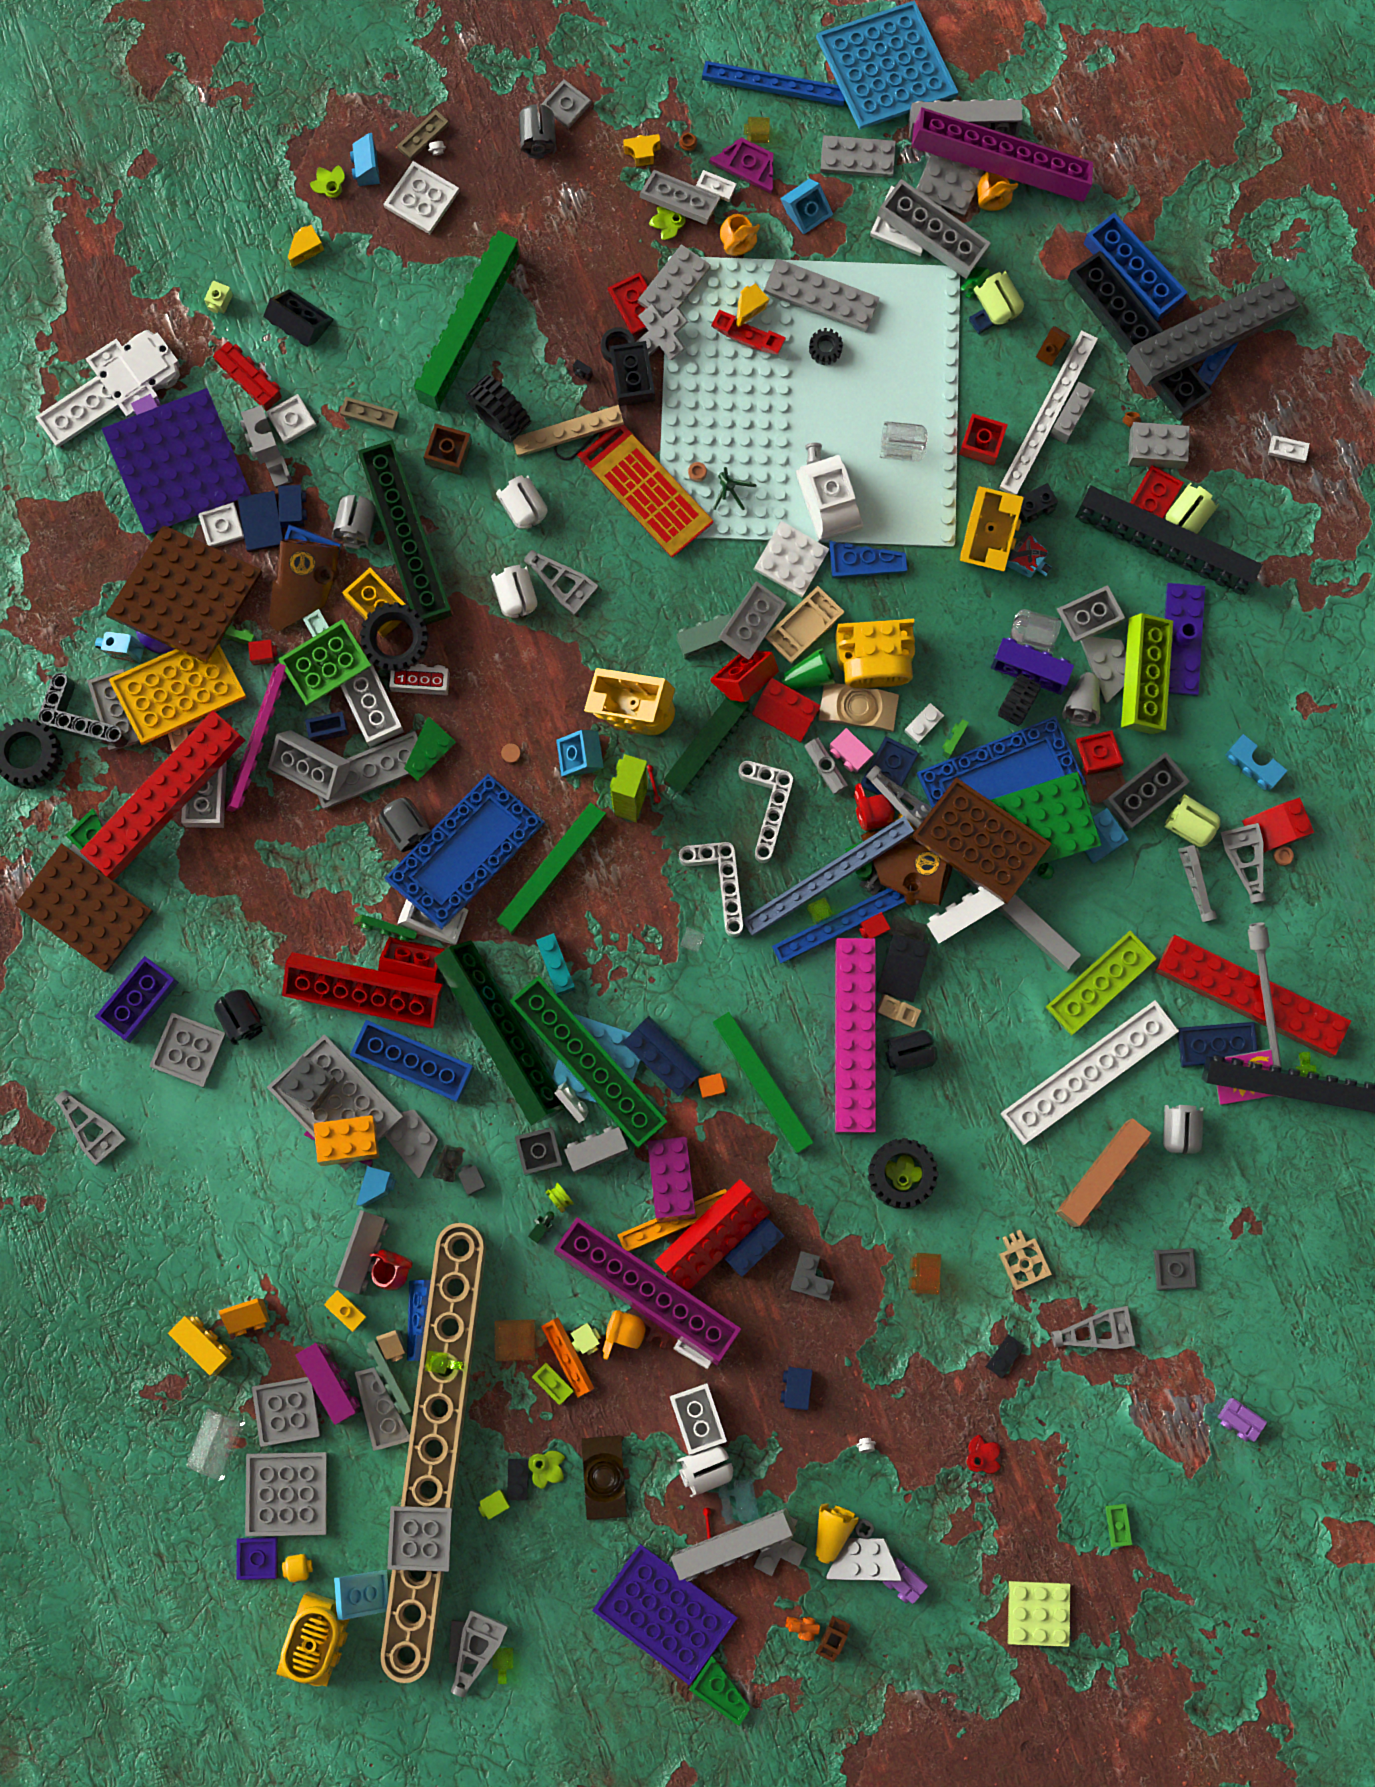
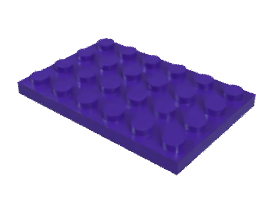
M641 1543L592 1610L688 1685L692 1683L737 1619V1616L691 1581L679 1580L675 1569Z

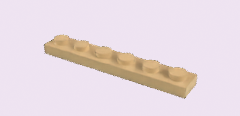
M619 405L520 435L513 443L517 456L521 457L624 425Z

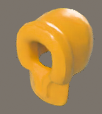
M986 172L980 178L976 188L979 207L988 211H997L1005 208L1012 201V192L1018 187V183L1010 184L1008 178Z
M741 214L729 216L720 229V238L726 254L737 256L751 251L757 243L756 233L760 229V224L752 227L749 219Z
M615 1310L612 1313L602 1349L604 1359H608L614 1342L630 1348H639L646 1331L644 1322L640 1317L620 1310Z

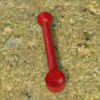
M648 765L647 770L655 796L654 802L658 804L661 802V797L658 796L652 772L653 766Z
M704 1508L703 1514L706 1518L707 1538L709 1539L711 1538L709 1519L711 1510L710 1508Z

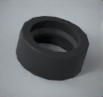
M622 327L609 329L603 334L601 339V353L604 359L611 364V355L607 344L612 338L622 337L628 343H635L633 334Z

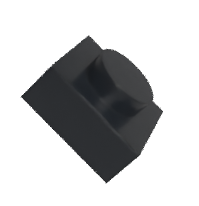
M578 359L574 362V374L582 380L590 381L593 377L592 368Z

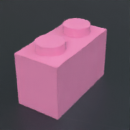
M847 728L830 743V753L836 759L840 758L848 771H854L856 774L873 757V753Z

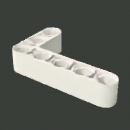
M744 761L739 767V777L741 780L773 789L755 849L756 860L760 863H767L773 854L791 791L793 777L784 770L752 761ZM747 767L753 772L750 775H745L742 770ZM762 773H768L770 774L771 778L769 780H763L760 775ZM787 778L789 784L781 785L779 779ZM778 795L782 796L784 798V801L782 803H776L774 801V797ZM775 813L779 816V819L771 821L768 816ZM770 831L774 834V837L766 839L763 834ZM762 849H765L768 851L769 855L767 857H761L758 854V852Z
M729 842L683 847L679 852V860L684 866L718 864L725 930L728 936L738 937L742 933L743 921L734 846ZM727 848L731 851V854L723 856L720 853L721 850ZM708 850L712 853V856L704 858L701 855L702 852ZM686 852H690L693 855V858L691 860H685L682 857L683 854ZM725 867H730L733 873L725 875L722 870ZM727 886H733L735 892L728 894L724 889ZM734 904L737 907V911L730 913L727 910V906ZM736 923L739 925V930L732 932L729 929V925Z

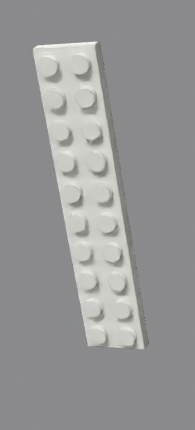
M1155 1000L1000 1114L1021 1143L1025 1145L1179 1031Z

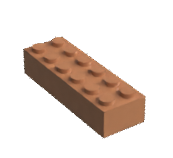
M1133 1118L1126 1121L1055 1213L1073 1228L1084 1226L1091 1218L1089 1213L1094 1209L1097 1210L1102 1204V1196L1108 1195L1115 1187L1112 1183L1115 1180L1121 1179L1126 1173V1165L1132 1164L1138 1157L1136 1152L1142 1148L1144 1149L1151 1139L1148 1137L1151 1132Z

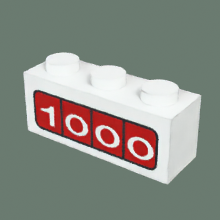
M417 664L416 666H411L409 670L403 669L400 672L391 670L389 687L391 692L448 695L450 673L448 668L442 665H435L433 668L427 667L424 664Z

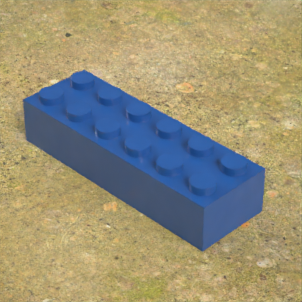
M1115 212L1086 235L1084 245L1093 255L1101 251L1156 322L1160 321L1184 301L1188 292Z
M365 1020L350 1053V1056L356 1060L458 1104L474 1070L473 1065L368 1020Z

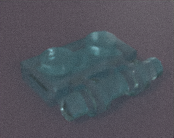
M752 1478L732 1481L734 1488L732 1490L727 1489V1483L719 1486L720 1492H718V1495L722 1501L723 1510H721L722 1517L725 1518V1524H732V1515L738 1514L739 1522L759 1519ZM730 1496H735L736 1508H731Z

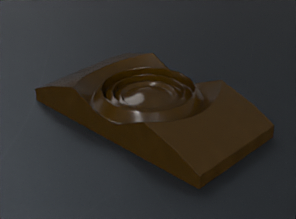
M621 1435L582 1438L587 1520L627 1517Z

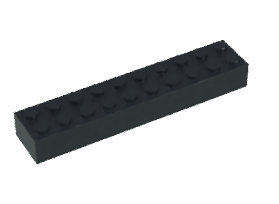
M1101 251L1070 271L1067 279L1126 355L1134 345L1163 332L1162 328ZM1191 365L1150 385L1178 421L1206 403L1212 395V391Z
M1091 485L1075 516L1085 524L1090 523L1100 531L1112 533L1117 539H1125L1135 547H1142L1152 555L1162 556L1167 562H1175L1181 565L1183 569L1187 571L1192 570L1202 578L1214 580L1217 585L1227 586L1233 592L1240 595L1247 594L1255 583L1263 565Z

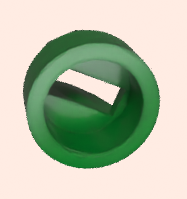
M1048 863L1042 864L1038 869V875L1046 880L1053 877L1052 874L1055 872L1054 868Z

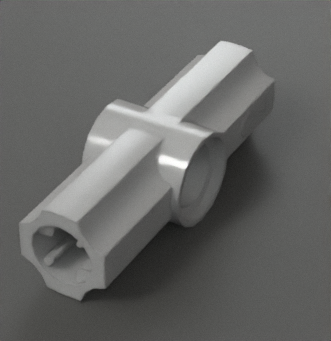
M819 738L807 743L804 748L833 795L847 788V783ZM829 763L831 768L824 770L821 764Z

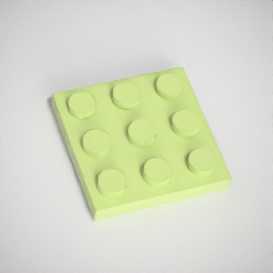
M1009 1581L1008 1644L1069 1647L1070 1584Z

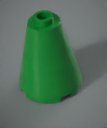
M823 648L818 649L783 673L784 677L781 678L782 683L793 690L832 685L836 683V680L831 679L834 677L828 658L824 657L823 653L825 651Z

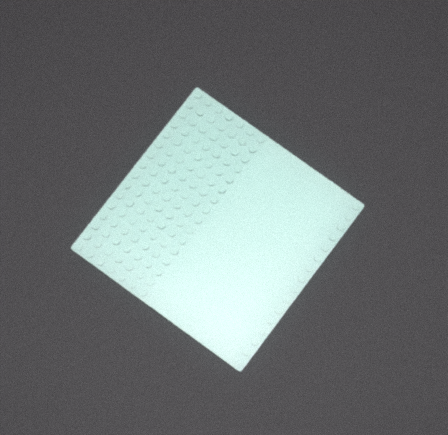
M701 257L711 264V268L679 308L689 321L688 324L676 333L686 349L673 360H669L664 353L660 464L713 520V524L697 538L770 541L780 521H783L819 542L796 476V470H799L801 466L807 465L808 451L805 446L809 443H821V459L840 456L847 471L864 526L862 529L826 539L819 543H829V540L843 544L954 547L956 530L960 274L950 267L943 265L784 260L880 298L867 331L864 332L766 294L770 299L766 309L747 321L746 324L767 333L770 330L786 337L777 355L743 345L711 327L719 310L736 316L737 320L740 292L746 286L750 287L755 283L764 291L776 260ZM824 328H827V331L833 329V333L837 331L839 333L838 337L841 336L842 338L841 356L839 359L837 358L835 363L831 361L830 365H828V362H825V365H821V361L817 363L816 359L813 360L811 358L812 354L809 353L810 339L819 329L821 331H824ZM822 341L819 344V349L822 352H830L833 349V345L829 341ZM695 462L703 463L707 468V476L701 482L692 481L688 475L690 465ZM724 467H727L728 475L733 479L750 481L757 485L756 487L735 485L733 488L745 510H741L730 491H727L726 499L723 500L721 498L717 509L713 510V506L722 489L718 475L724 472Z

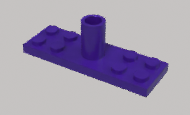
M1167 583L1164 619L1173 621L1168 694L1199 695L1205 586Z

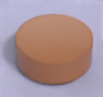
M700 462L691 464L688 469L689 478L694 482L703 481L707 476L706 466Z
M507 744L501 751L503 760L510 764L517 762L521 755L519 747L515 744Z
M1286 846L1279 847L1273 854L1275 863L1280 866L1290 864L1294 858L1293 851Z

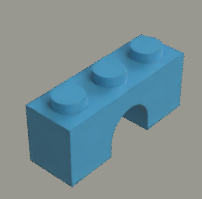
M1243 734L1225 756L1228 757L1227 760L1231 764L1239 766L1247 777H1252L1256 780L1260 788L1270 791L1288 770L1274 759L1264 766L1256 764L1253 761L1252 754L1258 746Z

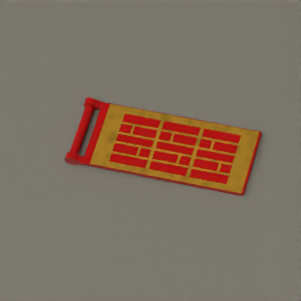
M625 425L609 429L585 451L577 454L580 461L591 470L671 558L675 557L713 524L712 518ZM617 432H623V434L619 438H617L613 443H611L592 461L588 459L590 455H592L597 449H599Z

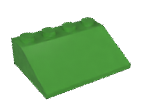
M343 619L278 659L281 664L286 665L285 672L306 706L372 666Z

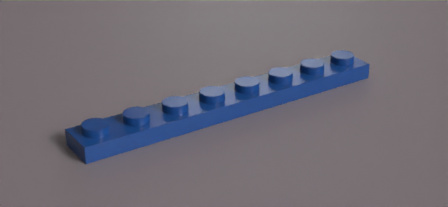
M705 61L702 73V80L840 106H844L845 102L839 86L835 84Z
M888 888L773 945L772 949L780 964L860 925L861 922L880 912L883 914L905 903L904 895Z

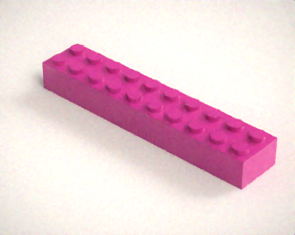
M837 938L835 941V1134H874L876 1132L875 939Z

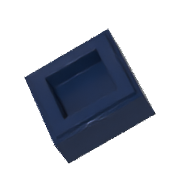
M984 309L969 317L970 323L978 334L994 326V323L991 322Z

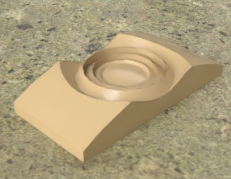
M817 586L765 636V639L792 664L844 614V611Z
M846 684L826 685L823 688L818 721L893 732L899 695L879 689L851 688Z

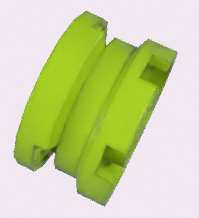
M558 1182L555 1188L548 1189L545 1192L561 1213L566 1211L565 1208L568 1205L574 1204Z

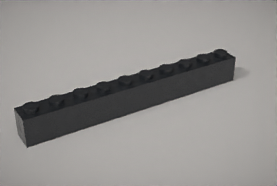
M1215 1054L1213 1057L1206 1056L1202 1079L1208 1084L1375 1113V1083L1365 1081L1364 1084H1361L1351 1078H1346L1345 1081L1338 1080L1339 1077L1327 1075L1322 1077L1319 1076V1073L1311 1071L1305 1074L1300 1073V1070L1289 1068V1071L1282 1070V1067L1277 1065L1265 1067L1260 1062L1251 1061V1064L1244 1063V1060L1238 1058L1226 1060L1224 1056Z

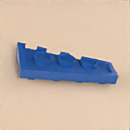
M829 540L832 578L907 573L906 553L886 549L878 550L867 546L860 547Z
M431 1280L409 1281L407 1361H420Z

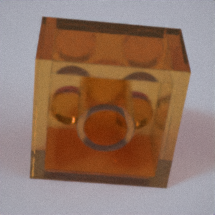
M915 1253L910 1258L909 1267L910 1270H913V1277H909V1289L912 1290V1294L939 1295L941 1254Z
M535 1319L495 1321V1361L536 1360Z

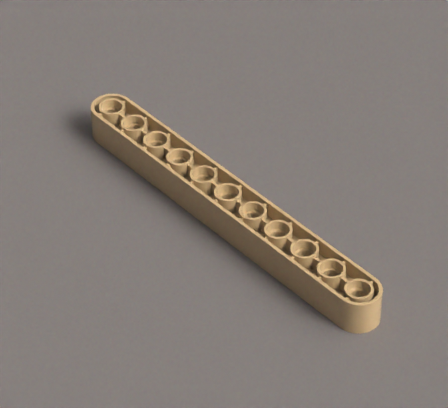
M455 1223L447 1226L439 1234L436 1241L401 1506L452 1508L453 1510L486 1257V1242L483 1235L476 1228L465 1223ZM465 1239L469 1243V1251L466 1255L457 1256L454 1253L453 1246L457 1240ZM453 1279H460L464 1284V1291L459 1296H452L448 1291V1285ZM450 1318L455 1319L459 1325V1330L454 1336H447L443 1332V1324ZM445 1358L449 1359L454 1366L453 1372L446 1377L440 1375L437 1370L438 1363ZM437 1399H442L448 1404V1412L443 1417L436 1416L432 1411V1405ZM438 1440L442 1444L443 1451L439 1457H432L428 1454L427 1444L429 1441ZM425 1481H433L436 1484L437 1494L435 1497L427 1498L422 1494L421 1486ZM392 1570L381 1649V1665L387 1676L396 1682H413L419 1679L431 1665L434 1655L444 1571H426V1577L423 1580H416L411 1576L410 1570ZM408 1605H416L420 1609L421 1617L418 1621L412 1622L406 1618L405 1609ZM403 1647L412 1648L415 1652L414 1662L404 1663L399 1657L400 1649Z

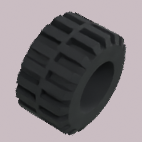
M1022 674L1017 676L998 711V716L1016 726H1020L1040 692L1041 684Z

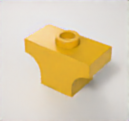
M659 134L650 136L639 135L636 138L623 139L625 155H630L634 158L636 167L654 164V153L660 149Z
M339 1290L324 1304L352 1332L367 1318L362 1313V1310Z

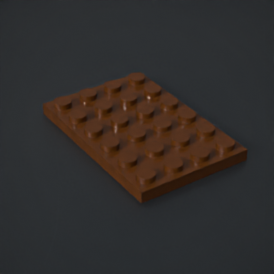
M957 777L912 835L914 840L1006 904L1009 903L1051 845L1048 840Z
M62 843L15 904L106 973L153 912L152 909Z

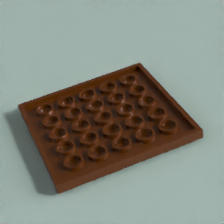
M162 526L106 612V616L207 663L262 575V570L174 529Z

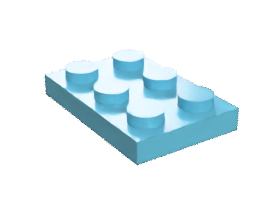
M387 1570L334 1578L337 1620L387 1612L389 1597Z

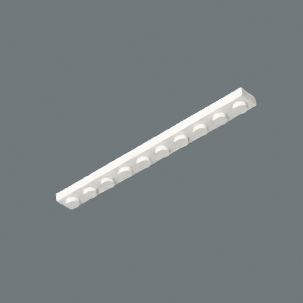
M1081 330L999 489L1017 495L1098 338Z

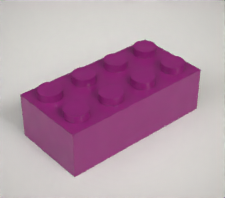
M687 1137L647 1141L657 1223L696 1218Z
M316 1342L295 1356L334 1425H338L361 1412L359 1409L361 1404L356 1396L353 1397L350 1394L349 1390L351 1387L346 1379L341 1378L339 1374L341 1369L337 1362H333L329 1357L331 1351L328 1346L322 1344V1342Z

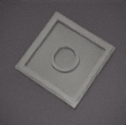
M563 79L541 105L549 107L554 113V118L569 129L592 104V100Z

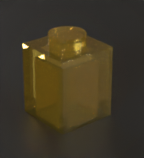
M748 117V124H744V135H747V140L755 143H769L770 118Z

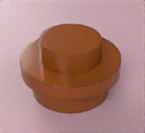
M684 133L679 139V145L683 150L691 151L697 146V138L692 133Z
M1126 412L1122 422L1126 426L1132 427L1133 422L1141 423L1140 414L1137 412Z

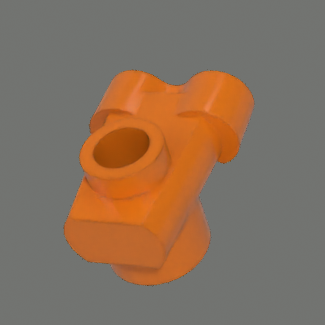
M787 1617L786 1628H789V1632L799 1633L798 1638L806 1641H814L815 1634H819L820 1625L815 1622L816 1619L811 1617H804L803 1620L793 1617Z

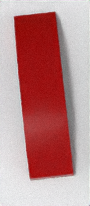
M722 310L718 311L711 324V327L753 349L771 354H779L786 337L770 330L767 333L746 323L738 327L736 325V316Z

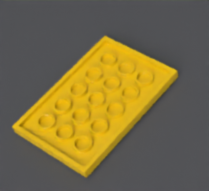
M219 644L207 663L174 649L109 679L141 745L206 717L212 710L217 712L246 698Z

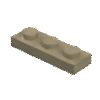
M435 110L397 145L398 150L411 161L449 126V121Z
M345 397L340 415L394 431L399 412Z

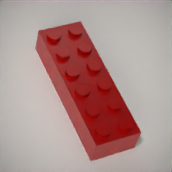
M739 1179L654 1262L673 1283L688 1292L758 1225L770 1211L752 1189Z

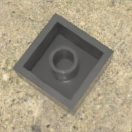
M302 1055L279 1088L312 1113H315L337 1081L331 1074Z
M553 1127L515 1136L525 1176L563 1167Z

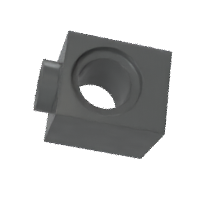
M468 1164L460 1168L461 1172L458 1175L468 1196L487 1188L476 1165Z

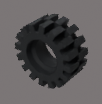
M824 328V331L819 329L817 333L815 332L809 343V353L812 354L811 358L813 360L816 359L817 363L821 361V365H825V362H828V365H830L831 361L835 363L837 358H840L843 347L841 336L838 337L839 333L837 331L833 333V329L827 331V328ZM822 341H829L832 343L833 349L830 352H822L819 349V344Z

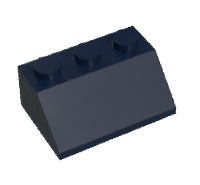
M765 1217L723 1259L742 1277L784 1235Z

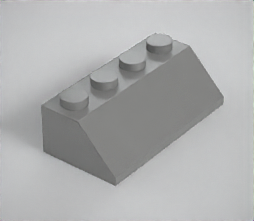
M288 730L276 735L268 768L329 801L346 780L351 762Z
M360 1210L334 1287L359 1295L362 1294V1291H366L369 1281L366 1279L369 1272L372 1273L375 1263L373 1261L374 1257L369 1255L377 1254L381 1250L382 1243L380 1239L382 1235L386 1234L389 1226L386 1223L387 1219Z

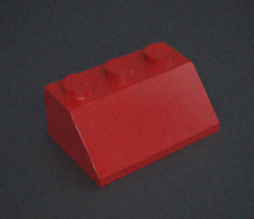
M756 650L749 660L739 653L710 680L730 700L746 702L763 685L770 681L779 672L773 652Z
M771 678L752 715L801 743L820 712L821 705Z
M388 937L379 958L378 971L437 983L440 970L434 958L445 949L411 941L407 943L397 938Z

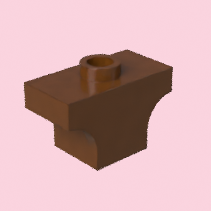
M1053 326L1036 357L1052 366L1071 336Z
M832 1615L815 1653L834 1662L844 1646L851 1624Z

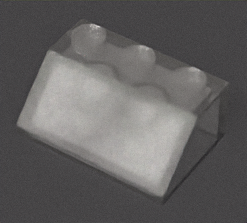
M207 1408L186 1466L202 1475L219 1481L223 1480L245 1422Z

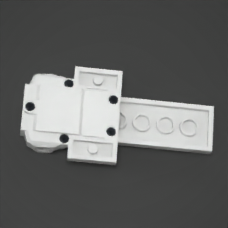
M145 330L134 336L124 346H121L119 341L115 339L86 358V361L97 376L37 415L36 419L58 448L119 407L126 417L130 418L136 414L131 403L149 394L152 395L153 399L158 398L154 391L163 388L167 389L175 385L180 376L178 368L181 366L158 332L153 334L149 330Z

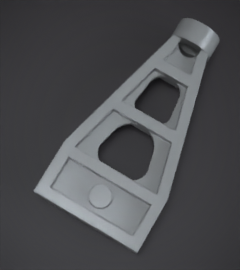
M531 550L524 559V562L533 568L559 604L574 616L598 589V585L584 574L538 554L534 550ZM546 566H551L559 571L553 580H550L543 573ZM564 576L573 579L576 583L567 594L562 593L557 586V582Z
M875 765L866 777L916 828L920 826L932 810L928 804L921 802L884 776L878 766ZM900 798L910 803L914 807V809L909 810L902 803Z
M1259 823L1221 832L1225 852L1249 893L1251 904L1266 901L1263 890V838ZM1253 846L1255 850L1254 860L1249 863L1241 862L1237 855L1238 848ZM1256 866L1258 879L1250 882L1246 878L1244 869ZM1254 891H1259V892H1260V893H1258V894H1254V895H1253V892H1254Z
M1194 845L1179 848L1178 852L1202 922L1216 919L1215 910L1212 911L1210 909L1199 862L1200 852L1198 848H1195Z
M64 1090L55 1098L82 1151L95 1166L99 1165L127 1140L112 1123L73 1098L68 1090ZM77 1109H81L88 1116L81 1125H78L72 1117V1113ZM90 1123H95L103 1129V1133L93 1142L88 1141L84 1133L85 1127Z
M1128 1306L1107 1309L1061 1331L1051 1332L1054 1347L1068 1345L1119 1349L1135 1346ZM1103 1321H1108L1112 1337L1110 1339L1097 1338L1094 1330L1095 1326ZM1088 1327L1090 1340H1077L1075 1331Z
M471 1609L462 1631L455 1681L451 1688L453 1694L459 1697H466L471 1684L501 1645L509 1625ZM474 1635L487 1640L489 1643L486 1650L480 1655L470 1650L471 1637ZM466 1657L478 1661L477 1667L471 1674L463 1671Z

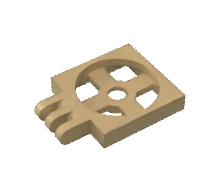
M1021 1230L1016 1231L1019 1237L1017 1240L1014 1233L1009 1234L1012 1241L1010 1243L1006 1236L1002 1237L1007 1251L999 1254L1015 1291L1052 1275L1036 1239L1034 1238L1026 1242ZM1023 1248H1031L1037 1252V1255L1031 1258L1027 1257ZM1015 1252L1019 1259L1018 1263L1009 1266V1257L1011 1253ZM1026 1260L1029 1262L1028 1268L1022 1267V1261ZM1041 1262V1271L1035 1277L1032 1270L1033 1265ZM1019 1271L1025 1272L1028 1281H1019L1013 1274Z

